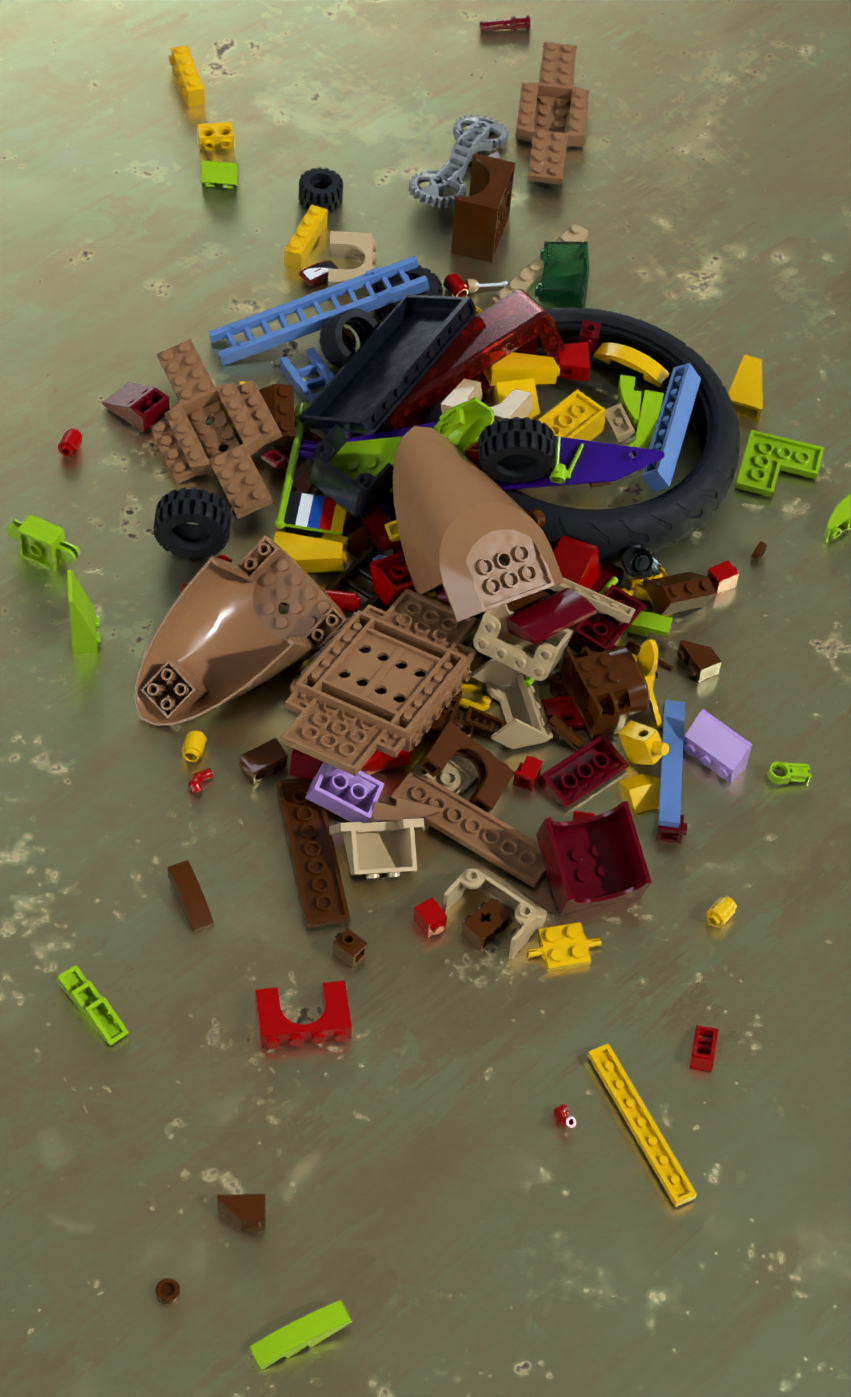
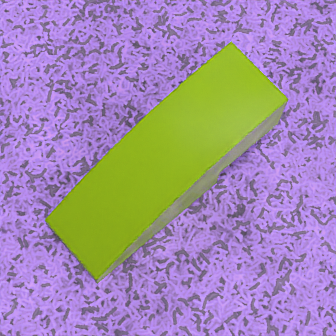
M620 375L618 401L622 404L635 432H637L642 391H634V376Z

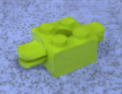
M30 514L24 522L13 519L6 527L8 536L18 540L21 557L52 571L57 568L62 560L73 564L80 555V550L77 546L65 541V531L63 528L51 524L40 517Z

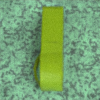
M777 761L773 762L767 771L768 779L774 784L806 782V785H808L812 778L811 773H809L810 766L803 763ZM772 769H778L784 774L777 776L773 773Z

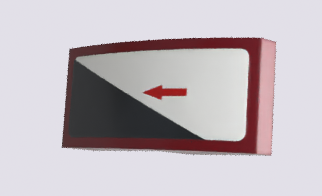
M331 260L305 268L300 271L299 276L308 285L323 284L325 278H328L329 269L339 268Z

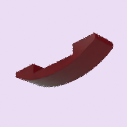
M307 430L303 432L301 446L304 444V439L320 442L323 438ZM293 444L280 451L272 449L261 455V459L277 469L288 468ZM298 456L297 464L304 459Z

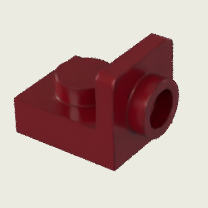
M680 815L679 828L657 825L655 841L681 844L682 836L687 834L688 825L684 823V815Z

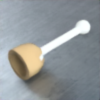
M475 279L465 280L468 293H475L479 287L502 286L504 288L508 284L507 281L479 284Z

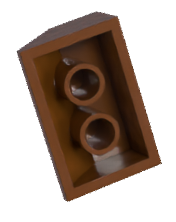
M273 384L259 389L282 434L281 438L266 445L289 446L293 444L295 437L293 385Z
M692 572L651 579L642 583L659 615H668L705 607L717 594L708 577Z

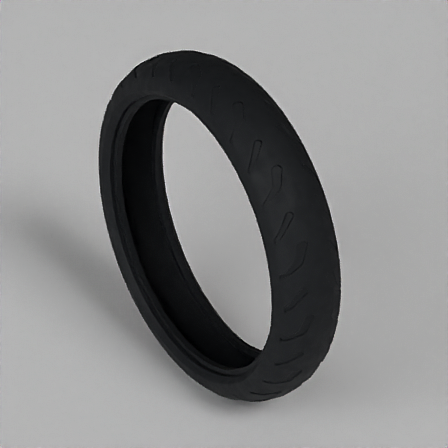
M565 307L536 310L506 318L484 328L464 342L439 370L429 391L424 409L423 424L440 421L439 417L442 415L441 403L463 379L473 381L476 379L480 371H482L480 367L482 349L539 356L557 355L559 345L578 343L583 320L601 323L597 349L602 343L625 345L648 355L669 372V376L662 386L658 388L665 393L674 367L690 363L701 378L689 419L698 437L701 457L692 471L667 492L645 502L626 507L577 509L547 503L530 497L516 489L503 490L525 512L539 509L544 513L546 522L541 529L548 539L553 552L560 538L566 536L597 546L599 563H604L605 561L609 563L622 561L623 553H625L628 547L637 544H643L652 553H656L690 535L706 522L720 506L730 488L738 466L740 451L738 419L733 403L722 381L711 366L691 347H687L683 341L643 320L616 312L591 308ZM589 351L590 362L614 366L644 378V374L614 360L611 364L593 357L595 352Z

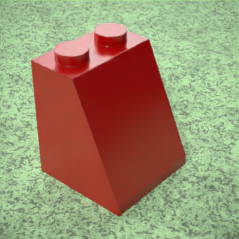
M566 536L561 537L553 553L562 577L590 589L600 576L597 546ZM543 590L551 595L558 593L553 590Z

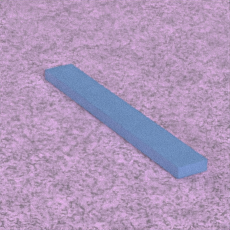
M664 701L662 742L669 745V752L661 757L658 825L675 828L680 826L685 702Z

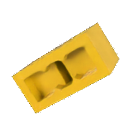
M232 122L197 124V138L200 151L234 149Z

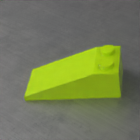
M67 570L73 654L98 652L97 644H101V632H96V628H100V616H95L94 605L72 570Z

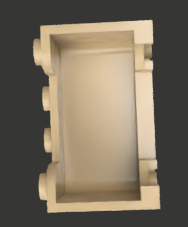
M507 604L487 610L482 617L473 640L475 649L535 680H545L562 658L573 631L567 628L537 644H532L508 633L506 618L514 615V612L509 611Z

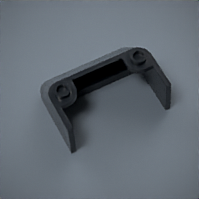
M336 424L315 447L308 479L316 489L353 517L362 519L371 512L393 487V467L390 463H387L376 477L365 472L359 474L355 480H352L332 465L329 461L348 441L341 428Z

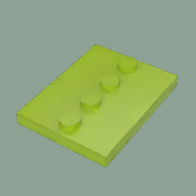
M402 437L346 442L329 462L352 480H355L359 474L365 472L376 477L387 463L394 467L395 453ZM393 487L389 490L388 493L393 492Z

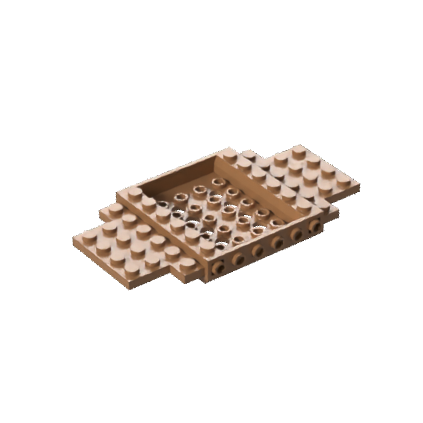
M407 588L387 612L369 604L363 611L358 610V612H354L350 618H347L346 623L340 630L335 631L333 638L324 644L322 651L313 657L309 666L304 667L301 675L292 681L290 686L292 693L284 702V708L299 716L282 734L281 743L354 776L357 775L376 750L394 758L397 757L402 749L410 752L414 745L417 746L422 735L428 733L433 721L439 719L444 707L450 705L452 697L460 692L463 683L469 681L472 674L470 664L476 657L477 650L467 647L462 643L475 628L478 619L470 617L456 622L451 607ZM369 648L371 651L369 653H362L359 649ZM385 655L389 659L387 661H380L377 657ZM402 663L407 665L405 669H399L396 667V665H400ZM420 671L425 673V676L423 677H417L414 675V673ZM345 672L350 674L347 678H342L338 675ZM363 680L368 682L366 686H360L357 684V682ZM383 688L387 692L384 694H378L375 692V690ZM401 696L405 701L396 702L393 698Z

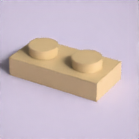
M621 403L606 409V419L618 443L636 435Z

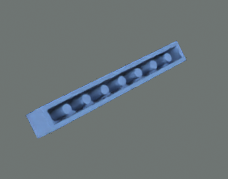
M690 363L673 368L649 449L663 451L665 456L662 460L643 468L641 477L653 492L670 487L701 378Z

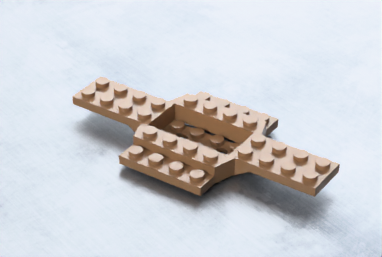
M191 339L156 354L179 403L165 413L166 419L149 426L176 484L195 476L215 473L237 519L272 504L273 500L251 456L264 445L281 438L282 434L254 380L236 387L235 383L214 386ZM221 404H223L231 422L233 423L243 443L242 445L239 444L221 408ZM210 418L215 419L212 425L205 424L206 420ZM189 419L192 421V423H193V425H194V427H195V429H196V431H197V433H198V435H199V437H200V439H201V441H202V443H203V445H204V447H205V449H206V451H207V453H208L210 459H208V457H207V455H206V453H205V451H204V449H203V447H202V445H201V443H200V441H199V439H198V437H197V435H196V433H195V431H194V429H193V427H192V425H191ZM222 445L229 446L228 449L224 452L218 451L219 447Z

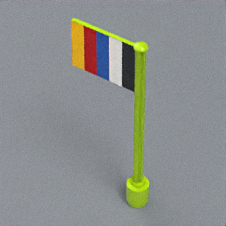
M300 402L294 410L295 437L277 518L273 524L277 529H283L286 526L342 535L347 511L328 497L291 491L303 432L305 429H308L302 425L298 417L308 407L309 403Z

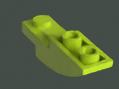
M851 493L832 512L823 539L825 542L832 538L835 539L845 530L851 529Z

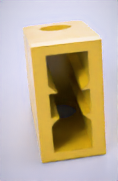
M630 720L618 732L630 764L653 765L669 752V745L661 741L659 733L655 728Z

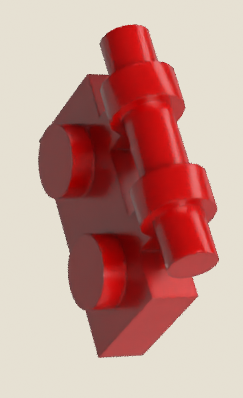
M570 695L542 699L548 720L556 714L568 727L571 726L577 730L585 726L578 709L575 708L571 701ZM572 717L573 720L564 721L563 718Z

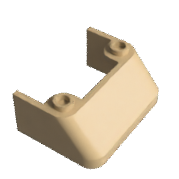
M494 659L489 660L471 674L473 678L485 683L486 693L491 699L500 702L507 722L504 727L491 735L492 740L505 745L507 748L517 749L545 743L553 738L552 729L546 724L549 720L536 681L529 688L525 687L523 681L528 677L527 675Z
M472 868L465 870L444 893L442 910L445 914L468 889H476L488 898H494L509 912L514 914L516 921L523 926L511 939L510 959L517 955L546 921L547 911L544 906L487 869Z

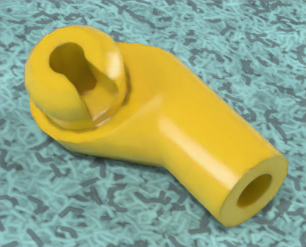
M482 696L480 701L473 702L462 698L459 707L467 710L469 706H472L481 711H486L490 708L491 699L487 696Z

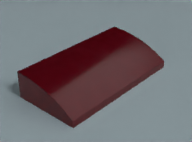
M612 584L604 596L636 609L630 623H622L610 615L597 612L578 623L573 629L570 641L582 647L588 646L592 651L602 652L611 649L645 609L646 605Z
M566 588L506 618L508 633L532 644H537L596 614L597 610L581 594Z
M602 734L542 773L537 782L551 798L566 809L627 769L629 765L608 738Z

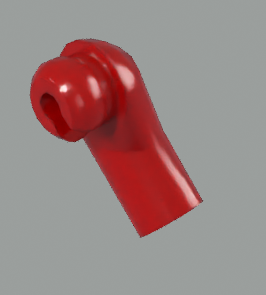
M210 768L193 774L188 783L192 793L202 791L200 783L213 778V772Z

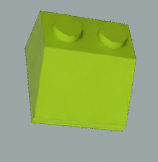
M202 161L201 183H205V187H215V184H220L222 188L233 189V186H237L240 165L238 163Z

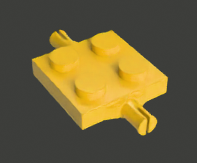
M581 922L541 928L537 932L540 946L527 949L528 958L541 956L546 963L548 972L587 966L591 964L589 948L601 946L600 937L587 939Z

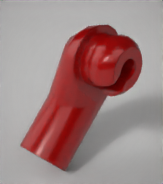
M561 1104L559 1107H555L553 1114L559 1126L562 1128L575 1127L576 1119L572 1116H567L570 1113V1110L566 1109L567 1105Z

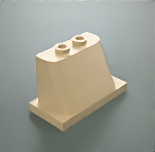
M424 818L374 823L346 822L329 826L330 835L343 834L351 876L366 875V879L379 878V874H387V878L400 877V873L417 871L414 830L424 827Z

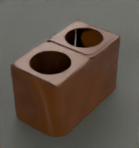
M274 738L244 753L240 757L239 767L251 783L255 784L286 768L288 755L278 739Z

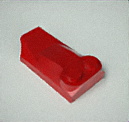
M402 749L396 758L376 750L360 771L371 775L378 771L410 765L411 750L407 752Z

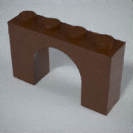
M449 721L438 731L417 765L432 777H435L444 769L451 756L465 757L473 763L479 776L478 786L470 797L469 802L489 812L496 805L515 772L507 764L497 759L489 750L479 745L474 738L469 737L457 725Z

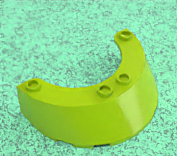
M472 398L446 411L439 417L441 420L433 429L446 436L465 454V449L475 444L481 432L494 422V411L477 398Z

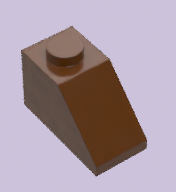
M265 1194L217 1195V1210L238 1229L249 1233L265 1231Z

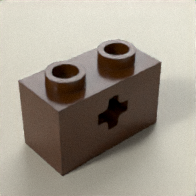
M491 898L487 903L483 902L472 916L468 915L463 920L461 936L481 951L510 925L512 913L494 898Z

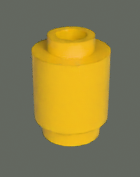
M194 730L186 734L181 750L184 760L194 763L202 757L207 741L206 736L202 732Z
M728 896L719 898L706 912L708 923L713 927H723L735 914V909L737 908L735 901Z

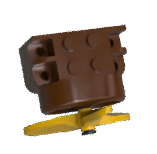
M654 639L643 642L638 656L631 653L624 646L602 652L591 651L588 646L581 648L580 654L576 656L573 655L570 647H565L560 679L568 695L571 696V701L575 708L578 709L592 740H595L602 734L609 736L618 733L627 724L629 716L643 713L649 706L657 729L663 728L653 692L654 679L658 678V647Z

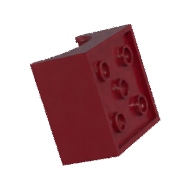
M628 801L621 802L617 807L607 812L581 820L555 822L552 821L551 817L545 818L536 834L559 916L641 898L652 883Z

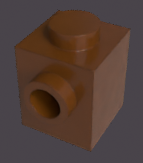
M348 928L342 934L338 933L332 941V954L352 969L367 955L368 943Z

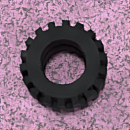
M318 167V169L312 168L310 171L307 170L305 174L301 175L299 179V200L305 209H309L311 205L328 209L330 212L339 208L343 199V180L339 174H336V171Z

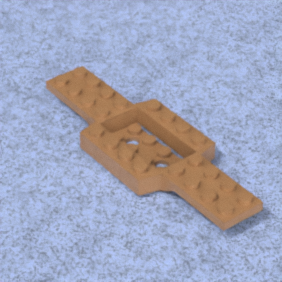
M544 42L539 82L522 83L515 138L532 143L528 181L562 185L566 147L584 146L589 91L573 86L577 46ZM538 100L539 109L536 130H534L536 104ZM568 104H570L568 133H565ZM550 108H555V109H557V111H556V112H551V111H549V109H550Z

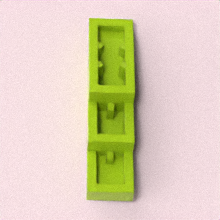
M645 390L635 439L639 438L640 441L634 447L650 448L661 411L664 393Z
M642 611L623 633V636L631 632L647 637L649 632L667 638L673 618Z
M77 965L57 976L56 979L109 1046L129 1034V1031L104 996L101 997L90 980L87 981Z
M339 1300L278 1329L251 1345L250 1348L259 1367L265 1369L283 1357L289 1358L307 1346L312 1348L352 1323V1320L343 1302Z

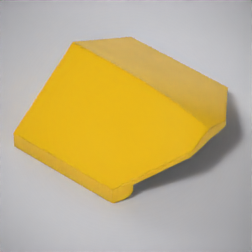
M644 773L618 781L635 816L659 809L660 778Z

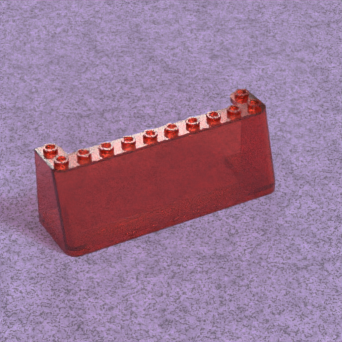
M523 289L513 291L470 321L384 421V424L390 430L414 426L410 418L451 393L463 379L471 380L537 336L548 357H554L566 348L552 316Z

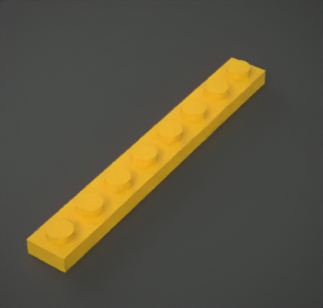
M609 1043L588 1052L590 1061L674 1206L677 1207L696 1199L697 1194Z

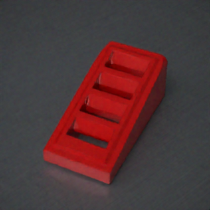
M696 1025L690 1062L691 1069L712 1072L719 1029ZM699 1035H700V1036H705V1037H711L712 1039L699 1037Z

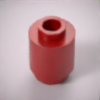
M457 274L446 276L443 286L451 296L466 297L468 295L467 285Z
M76 429L66 431L58 445L59 452L64 456H74L82 442V434Z

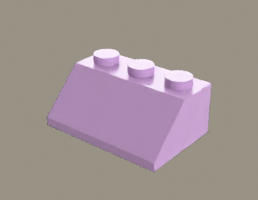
M704 709L700 711L683 741V749L686 753L694 756L704 766L712 769L719 777L727 780L729 783L746 769L752 747L750 742Z
M323 762L305 798L350 822L366 823L372 816L375 801H378L384 783L362 771H359L354 776Z

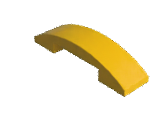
M602 343L593 356L608 364H611L614 360L644 374L643 380L658 387H661L669 376V372L654 359L625 345Z

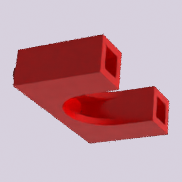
M345 981L323 983L324 1013L318 1020L309 1024H297L284 1016L280 1007L278 987L255 989L261 1048L273 1049L285 1045L299 1046L305 1043L321 1044L325 1041L335 1040L342 1042L351 1039L352 1024Z

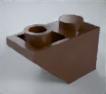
M685 640L680 641L677 656L686 665L690 675L694 676L698 682L719 674L722 661L711 647Z

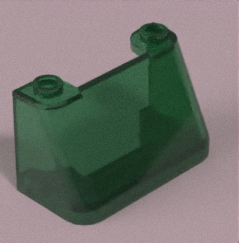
M545 242L544 249L540 250V259L544 260L542 283L535 287V297H538L540 302L557 308H585L589 279L588 242Z

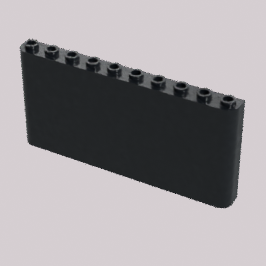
M406 295L300 414L298 418L302 425L306 428L331 430L337 424L342 431L375 433L474 318L476 307L471 297Z

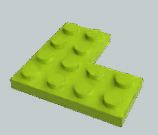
M751 430L735 488L772 497L779 470L817 479L825 447Z

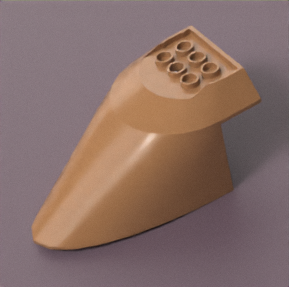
M414 426L401 438L394 457L392 476L393 497L399 536L416 593L422 595L443 585L456 622H459L487 610L565 583L543 530L446 436L432 428ZM500 555H504L507 558L506 566L499 562Z
M266 535L238 564L212 556L171 606L153 635L142 658L135 681L134 704L139 718L155 726L177 725L199 718L308 660L330 640L335 631L339 630L346 623L347 619L341 608L299 564ZM284 603H287L289 606L286 614L280 612V607Z

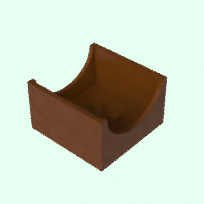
M473 154L469 196H457L455 201L451 254L490 263L493 262L509 219L515 162Z

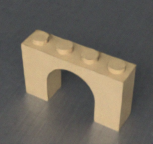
M330 231L329 257L353 258L362 265L355 269H329L328 287L366 274V271L376 268V266L372 265L376 264V253H373V251L376 252V241H373V233ZM365 287L353 291L356 296H369Z
M463 379L441 403L442 415L452 407L472 398H477L481 401L483 399L481 382ZM514 389L502 403L490 407L494 411V422L497 420L502 421L504 418L527 417L534 409L532 393Z

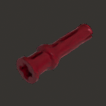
M529 15L519 18L512 16L506 20L480 21L481 32L508 29L514 32L518 29L530 30L531 28Z

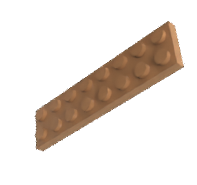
M414 768L390 796V802L395 805L397 798H404L443 808L442 813L424 818V822L533 888L546 872L538 842Z

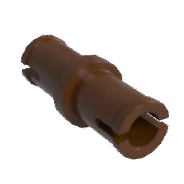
M556 714L546 723L560 735L559 738L561 740L564 739L575 751H578L586 743L572 731L573 728L571 726L568 727Z

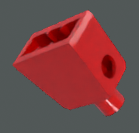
M588 342L562 344L558 346L557 355H547V357H553L557 365H559V378L589 381L590 359Z

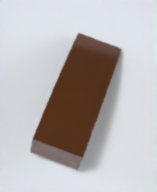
M185 860L169 866L168 878L193 932L214 925L206 899L189 861Z

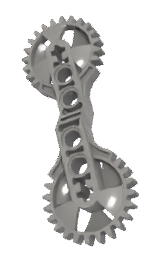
M465 115L464 118L459 117V120L456 119L453 134L457 142L448 162L440 170H427L426 173H416L415 176H412L409 183L410 195H414V199H419L418 202L424 201L425 205L431 204L432 207L438 205L439 208L441 206L448 208V205L454 207L457 196L465 197L466 187L462 179L473 154H477L479 151H492V148L497 150L498 147L502 148L503 145L505 146L509 136L507 127H503L504 124H498V120L492 121L493 118L486 119V116L481 118L479 115L477 117ZM470 126L466 131L462 129L463 127ZM494 133L500 136L496 139L488 140L489 136ZM430 182L429 186L424 189L419 186L421 183ZM453 190L457 193L453 196L447 197Z

